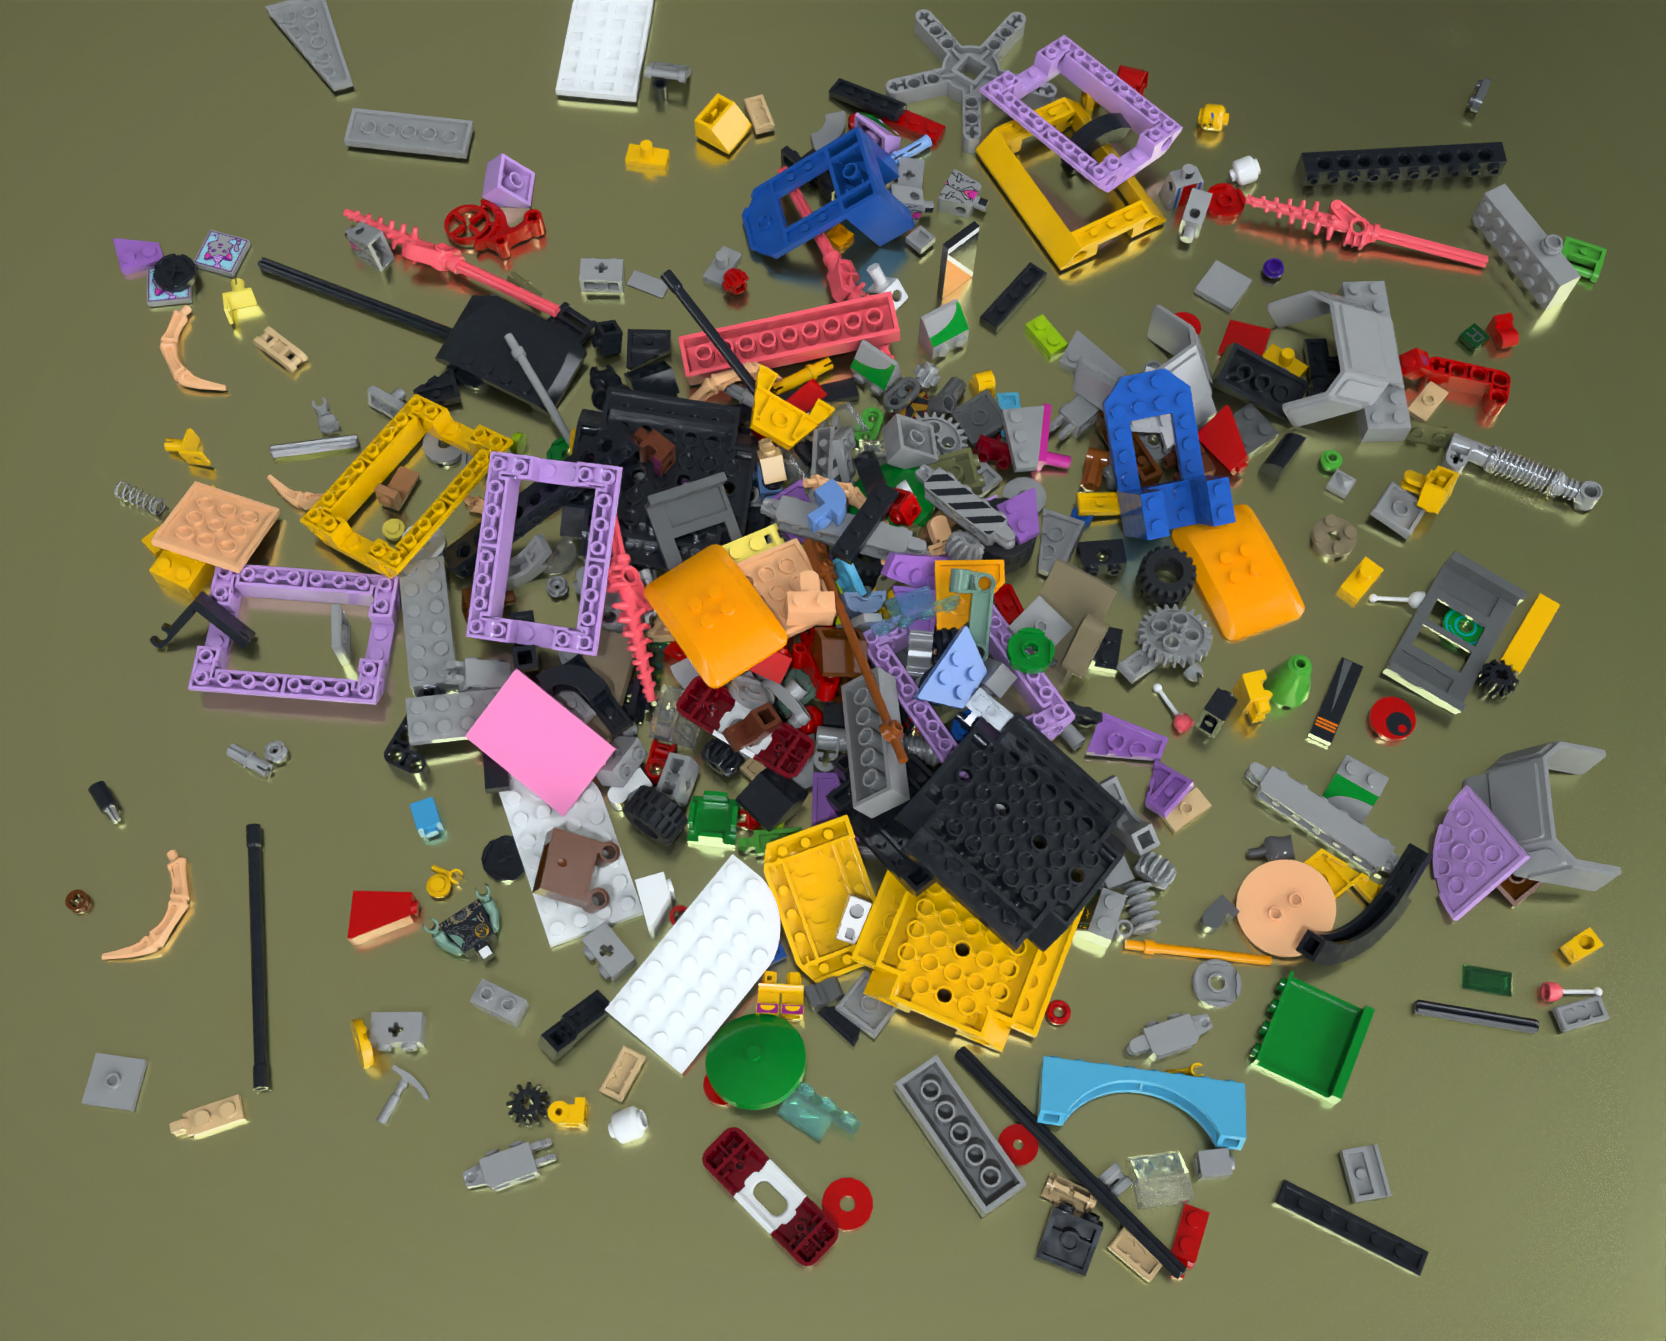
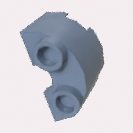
M886 590L871 591L868 594V598L861 597L859 592H843L840 597L849 619L863 613L877 612L886 600Z

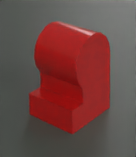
M1511 312L1493 316L1487 326V330L1498 349L1518 345L1519 334L1512 323L1514 317Z

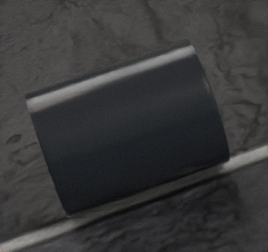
M656 78L653 81L654 98L656 100L664 101L668 98L667 81L664 78Z

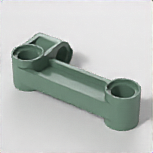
M951 568L949 592L971 593L968 628L976 647H981V658L985 662L989 655L988 647L994 588L996 585L995 579L991 574L985 572ZM986 576L989 580V585L985 589H980L978 581L981 577Z

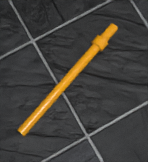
M1144 939V941L1124 940V949L1143 951V954L1154 955L1155 952L1271 966L1272 957L1267 955L1155 943V940Z

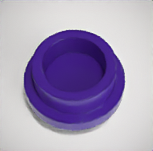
M1271 258L1263 265V273L1269 278H1279L1284 272L1283 263L1277 258Z

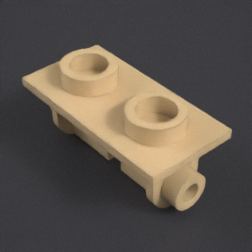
M1050 1172L1041 1194L1042 1197L1056 1204H1060L1061 1201L1068 1202L1075 1206L1074 1211L1084 1214L1085 1211L1091 1212L1097 1202L1096 1198L1086 1188Z

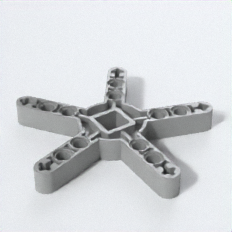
M926 9L917 11L915 14L914 32L941 61L942 68L891 79L886 83L885 96L909 104L947 95L952 100L961 103V147L966 153H975L981 139V103L989 100L979 92V89L1006 72V70L1000 69L999 62L1024 35L1025 15L1021 12H1012L979 47L974 45L962 46L932 12ZM968 70L978 77L972 80L963 73ZM1046 82L1020 100L1027 106L1038 109L1056 100L1057 88L1054 84Z

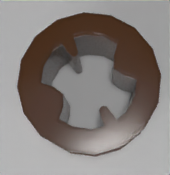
M77 889L67 895L65 904L72 912L81 914L90 908L91 898L86 892ZM78 897H81L83 901L79 902L78 906L73 904L74 901L78 900Z

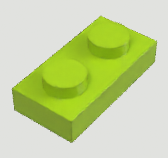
M1043 314L1025 324V330L1049 358L1067 349L1068 343Z

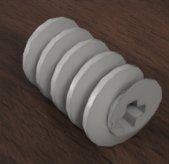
M1137 881L1122 886L1125 889L1123 895L1127 896L1126 898L1128 899L1125 904L1130 908L1128 915L1133 917L1130 922L1134 926L1132 932L1134 935H1145L1155 932L1157 930L1156 926L1162 923L1161 920L1154 919V916L1160 913L1159 910L1151 909V907L1157 905V901L1149 900V898L1155 895V892L1147 891L1148 888L1153 886L1152 882Z

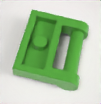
M1566 236L1563 241L1562 254L1567 260L1593 268V270L1571 264L1580 276L1588 278L1591 282H1597L1607 249Z

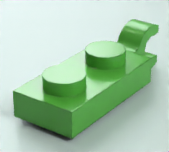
M802 827L773 829L770 832L767 830H754L753 838H738V852L743 853L755 850L756 856H764L766 843L802 831Z

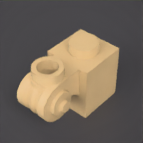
M770 438L759 440L756 457L759 461L764 484L787 480L783 457L779 447H775Z

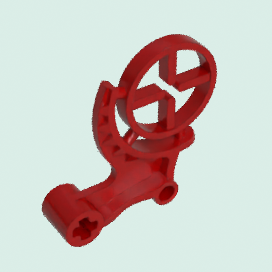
M481 199L480 206L467 204L453 209L444 221L447 237L453 243L464 246L473 245L476 251L488 248L498 253L501 259L509 258L511 255L510 249L517 243L532 237H540L546 231L543 217L539 210L530 209L526 211L523 216L524 220L515 227H509L506 216L501 208L485 199ZM485 208L495 216V222L490 221ZM476 212L469 219L470 224L468 225L470 232L475 236L468 238L458 237L466 231L465 226L467 225L466 219L460 214ZM485 217L486 225L480 232L473 225ZM455 218L462 225L450 233L449 226Z
M832 625V626H823V627H825V628H834L833 625ZM814 627L809 630V635L806 632H802L800 634L801 643L793 646L790 666L794 669L802 668L808 674L812 685L816 689L815 696L823 702H830L835 699L840 679L837 676L835 678L822 676L811 653L815 633Z

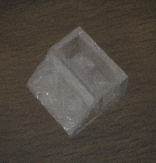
M663 684L652 717L649 738L694 749L700 727L682 717L676 708V703L684 690Z
M1179 1151L1128 1157L1138 1210L1187 1204L1194 1199L1189 1172Z

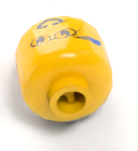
M1208 103L1204 108H1200L1198 124L1201 125L1203 130L1220 132L1224 125L1227 126L1229 113H1226L1223 105Z

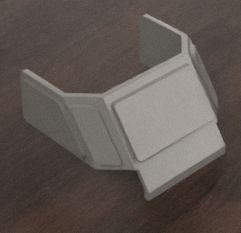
M1310 290L1267 304V310L1279 328L1331 313L1341 372L1326 392L1282 405V409L1292 426L1299 427L1372 406L1388 384L1397 385L1400 389L1405 388L1391 318L1377 315L1376 312L1366 308L1367 305L1354 299L1324 291Z
M1157 304L1153 308L1147 337L1174 356L1155 370L1166 368L1191 387L1198 430L1208 423L1217 412L1211 396V383L1213 384L1211 371L1199 335L1196 334L1193 326ZM1082 356L1077 361L1072 389L1103 411L1102 403L1115 387L1118 378L1113 377ZM1170 413L1130 421L1132 432L1160 433L1164 444L1163 452L1168 453L1172 450L1175 442Z
M1553 741L1506 753L1496 760L1485 771V774L1469 777L1463 781V788L1468 785L1475 791L1531 857L1512 873L1514 876L1583 890L1597 891L1622 873L1621 867L1576 859L1556 838L1548 769L1583 775L1606 757L1605 750L1563 741Z

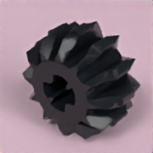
M1495 659L1491 660L1490 663L1484 664L1477 677L1480 679L1478 686L1485 688L1483 694L1490 692L1492 699L1496 698L1497 695L1501 699L1511 695L1519 684V680L1516 679L1518 672L1511 670L1513 664L1507 666L1505 665V660H1501L1498 663Z
M712 738L701 752V757L706 764L718 774L726 777L735 773L742 763L741 756L737 752L735 753L729 744L719 738Z
M527 1082L526 1089H523L518 1084L517 1089L519 1093L516 1094L511 1091L509 1095L514 1100L506 1102L507 1107L512 1108L508 1115L510 1117L516 1116L515 1122L518 1125L524 1120L525 1126L530 1127L531 1119L536 1124H539L540 1119L537 1116L547 1117L548 1115L543 1108H548L551 1105L549 1101L545 1100L549 1094L547 1091L541 1092L542 1086L540 1084L533 1088L532 1083ZM528 1099H531L534 1104H531L529 1109H526L523 1104H527Z

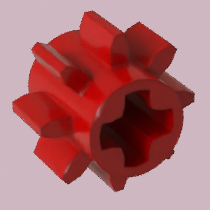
M731 268L725 272L723 276L725 281L722 283V286L726 292L729 291L730 294L739 295L747 289L746 281L749 278L745 271L742 272L740 268L738 270Z

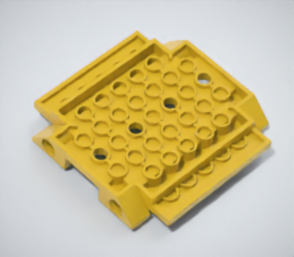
M887 870L850 960L874 969L863 994L907 1013L911 1010L956 1029L955 1033L1002 1052L1010 1028L1034 1038L1037 1036L1083 910L1069 928L1045 952L1038 949L1027 938L1013 952L937 882L916 897L910 894L892 873ZM958 944L966 945L969 950L968 955L964 957L959 956L955 951V947ZM945 989L950 993L951 999L949 1002L944 1003L938 999L937 993L939 990Z

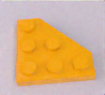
M1004 560L934 561L936 631H941L942 628H947V631H950L951 627H956V631H959L961 626H964L969 620L971 593L949 592L951 568L968 569L991 574L996 582L995 594L1005 583ZM986 576L981 577L978 581L979 588H987L989 585L988 578Z

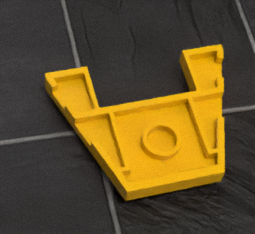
M761 364L757 370L750 428L764 437L772 439L773 442L789 451L830 417L836 408L818 398L808 415L770 392L778 374Z
M1322 848L1304 862L1317 870L1327 880L1335 900L1353 886L1370 904L1383 887L1382 884L1378 885L1370 880V877L1364 873L1360 874L1348 867L1349 864Z

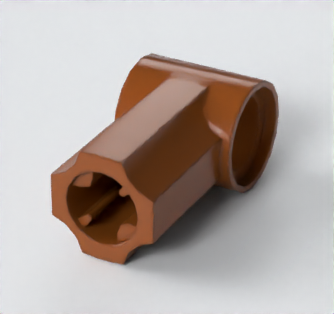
M1093 447L1088 448L1084 463L1085 469L1080 484L1085 491L1093 492L1099 490L1103 475L1102 470L1107 466L1109 459L1108 451Z

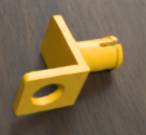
M187 428L184 439L166 438L167 442H164V448L167 452H178L190 465L211 466V461L204 453L197 452L200 438L191 428Z

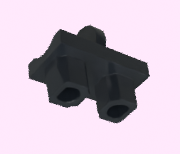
M635 676V681H631L628 684L626 697L631 698L630 702H623L622 709L630 719L635 720L636 724H643L645 712H650V707L657 706L659 699L657 698L654 702H647L645 694L642 692L644 687L640 684L641 679H638L637 676Z

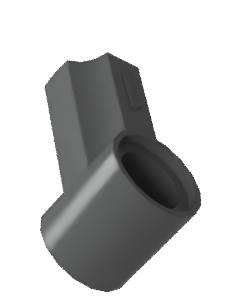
M951 377L937 396L929 398V412L932 415L934 412H936V415L953 413L956 410L957 401L964 394L967 387L965 382L958 377Z

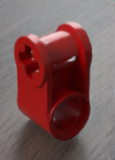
M656 738L651 744L649 757L645 765L646 776L654 787H657L669 753L677 754L678 749L677 744L661 743ZM653 770L662 771L659 775L651 774Z

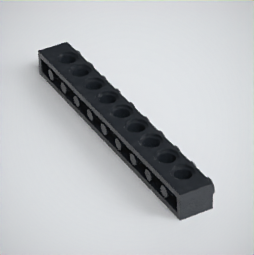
M1502 142L1305 152L1300 155L1297 170L1301 186L1334 185L1339 183L1354 184L1357 182L1475 177L1483 175L1495 176L1501 174L1507 159Z
M617 420L563 461L618 466L637 452L640 447L631 429L620 420ZM540 482L532 483L519 493L512 544L587 488ZM481 522L442 551L449 571L462 579L475 572Z

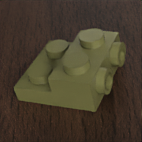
M971 447L940 455L937 462L929 464L934 470L940 467L944 471L951 472L957 481L968 485L974 494L983 493L982 487L986 486L982 473L978 474L977 468L981 467L978 454L973 455Z

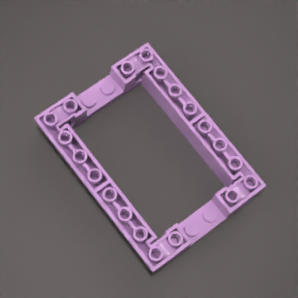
M1065 35L1036 53L1034 65L1015 76L1007 70L979 89V92L1095 186L1107 193L1161 157L1183 128ZM1061 73L1083 92L1089 94L1092 99L1110 113H1121L1131 126V130L1139 135L1137 146L1120 158L1111 153L1103 159V162L1098 164L1097 161L1020 99Z
M491 451L466 637L524 645L535 644L537 647L597 656L623 467L549 460L535 456ZM521 480L596 489L577 628L502 618Z
M245 564L240 573H236L216 566L209 596L236 618H238L242 596L370 606L368 617L372 626L366 657L360 658L358 683L355 679L226 670L233 640L210 623L205 646H197L188 686L189 690L371 705L378 703L386 689L400 613L399 576L389 579L384 575L247 564Z
M993 604L988 651L995 660L1004 663L1018 677L1014 681L1013 686L1033 712V714L1025 718L1052 741L1076 716L1044 672L1026 674L1011 668L1006 649L1009 639L1013 634L1007 629L1009 627L1008 623ZM895 616L863 632L867 640V656L875 667L878 666L896 678L899 703L942 764L953 752L952 750L957 746V743L929 702L913 698L919 688L895 655V653L903 650V648L908 647L909 632L905 622L900 623ZM959 771L960 779L963 782H969V775L964 771Z

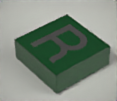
M1475 323L1458 337L1473 352L1490 338Z

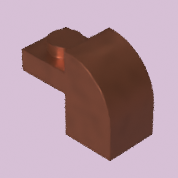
M767 702L751 710L743 720L724 729L722 734L736 753L747 746L752 747L765 739L781 724L782 720L770 702Z

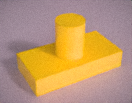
M643 140L640 145L629 144L625 163L630 166L666 171L670 150L655 148L649 140Z
M1274 343L1263 355L1265 359L1286 368L1289 372L1300 378L1308 368L1307 365L1294 357L1295 352L1293 349H1281Z
M1365 557L1340 586L1338 591L1357 604L1384 569Z

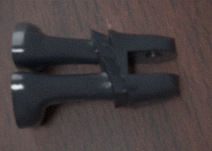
M610 364L605 365V370H598L597 366L591 367L589 382L591 388L594 389L591 401L598 410L603 411L608 386L631 390L629 386L622 383L620 376L616 374V371Z

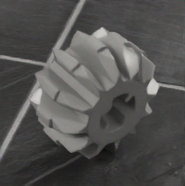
M958 530L948 537L944 551L953 560H981L985 547L979 539L969 534L968 531Z
M1150 851L1141 855L1134 866L1137 876L1141 877L1143 881L1152 882L1155 888L1166 889L1172 883L1177 873L1174 865L1168 859Z

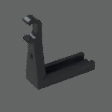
M201 591L172 625L164 623L161 626L162 631L167 633V638L161 640L157 636H152L150 642L155 647H165L196 612L242 648L247 646L256 633L205 592Z

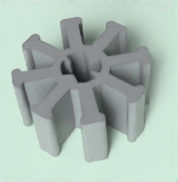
M910 629L906 671L910 676L922 677L931 668L933 631Z

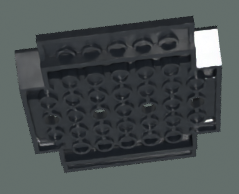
M608 386L603 412L582 409L577 422L572 454L617 420H620L629 427L633 434L640 427H643L649 433L655 429L675 445L676 462L662 478L654 473V464L651 461L646 463L640 461L638 451L618 465V467H623L617 517L625 553L629 554L631 558L630 566L668 572L644 506L648 502L647 496L679 486L677 480L682 477L693 482L725 472L727 481L723 486L729 484L735 489L732 494H727L741 535L744 537L759 436L737 433L741 407ZM640 470L645 476L641 480H635L632 477V473ZM585 489L576 498L562 507L560 536L581 539L578 558L586 559L596 489ZM724 522L674 538L683 562L710 545L717 544L723 546L731 542Z
M1019 712L1000 734L981 717L930 779L921 786L894 818L913 835L901 851L1013 952L1020 947L1026 938L1042 952H1045L1069 928L1123 858L1126 846L1111 832L1127 808ZM959 771H964L969 775V782H963L960 779ZM997 804H1001L1006 808L1005 816L997 812ZM1034 837L1042 840L1043 849L1035 847L1033 843ZM1071 871L1079 873V883L1072 880Z

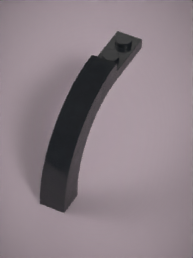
M1409 843L1377 896L1357 917L1342 927L1328 932H1315L1308 929L1297 946L1296 951L1314 963L1334 965L1353 959L1371 948L1396 924L1412 901L1408 897L1433 856Z

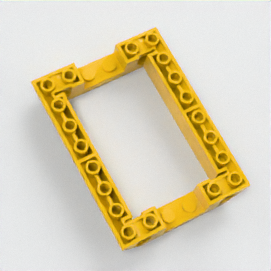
M1066 97L1034 110L1059 132L1065 131L1069 126H1072L1075 132H1077L1081 127L1092 121L1079 102ZM1011 120L994 128L975 150L1060 271L1096 255L1098 244L1124 232H1127L1131 238L1167 220L1133 175L1117 186L1118 190L1130 204L1129 206L1070 232L1014 155V153L1021 150L1022 140L1033 134L1015 120ZM1110 144L1103 145L1092 153L1099 164L1111 153L1120 158Z
M415 393L300 519V522L326 545L391 579L403 570L488 473L491 451L505 453L514 442L512 439L481 424L473 430L453 420L447 408ZM426 433L474 456L395 545L396 549L390 547L387 542L380 538L372 542L353 532L347 523L374 492L378 483L381 484Z

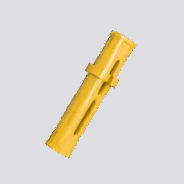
M825 357L814 364H808L806 368L774 383L771 389L775 390L773 391L775 395H779L812 378L816 380L817 376L834 369L833 364H828L832 361L829 357Z

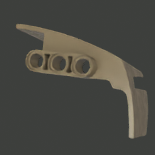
M1057 558L1039 595L1073 627L1054 647L1055 653L1053 658L1058 660L1054 668L1048 666L1044 672L1058 693L1061 694L1072 675L1081 679L1088 670L1110 627L1109 624L1103 622V619L1119 589ZM1013 684L1001 699L992 696L1012 714L1019 712L1024 717L1033 714Z

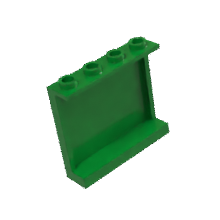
M1290 971L1286 977L1282 976L1278 982L1276 989L1280 992L1277 999L1273 998L1268 1007V1012H1271L1268 1021L1264 1020L1260 1027L1259 1034L1262 1037L1259 1043L1255 1042L1251 1050L1250 1056L1253 1057L1251 1065L1336 1104L1342 1100L1375 1009L1367 1005L1361 1009L1294 978L1295 972Z

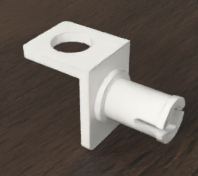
M874 263L867 268V272L874 281L868 288L869 293L880 294L891 291L893 294L895 290H898L900 292V299L894 302L895 310H897L908 299V295L898 278L885 277L879 263Z

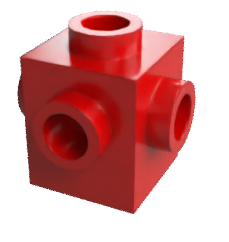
M894 488L899 491V497L888 511L889 519L896 525L902 524L910 527L922 509L912 492Z

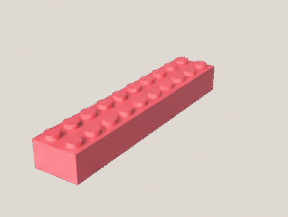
M891 291L716 328L717 332L742 364L748 361L751 363L755 361L770 369L856 351L863 339L873 346L901 341ZM703 331L678 337L689 386L703 383L706 378H711L712 374L732 370Z

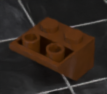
M816 627L811 653L822 676L835 678L836 676L857 678L861 676V670L844 629ZM853 628L868 662L867 640L860 628Z

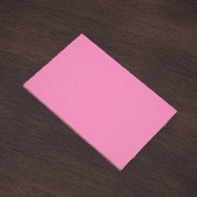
M519 669L512 673L465 735L467 739L563 817L574 803L577 802V799L616 750L613 745Z

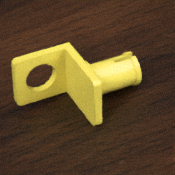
M237 278V285L235 279L231 280L232 291L222 293L224 311L230 325L234 324L232 310L257 305L252 288H245V283L240 278Z

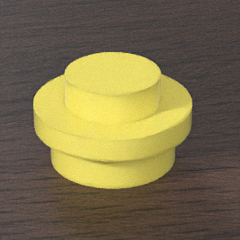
M390 519L384 523L382 532L387 539L396 541L402 538L405 532V525L399 519Z

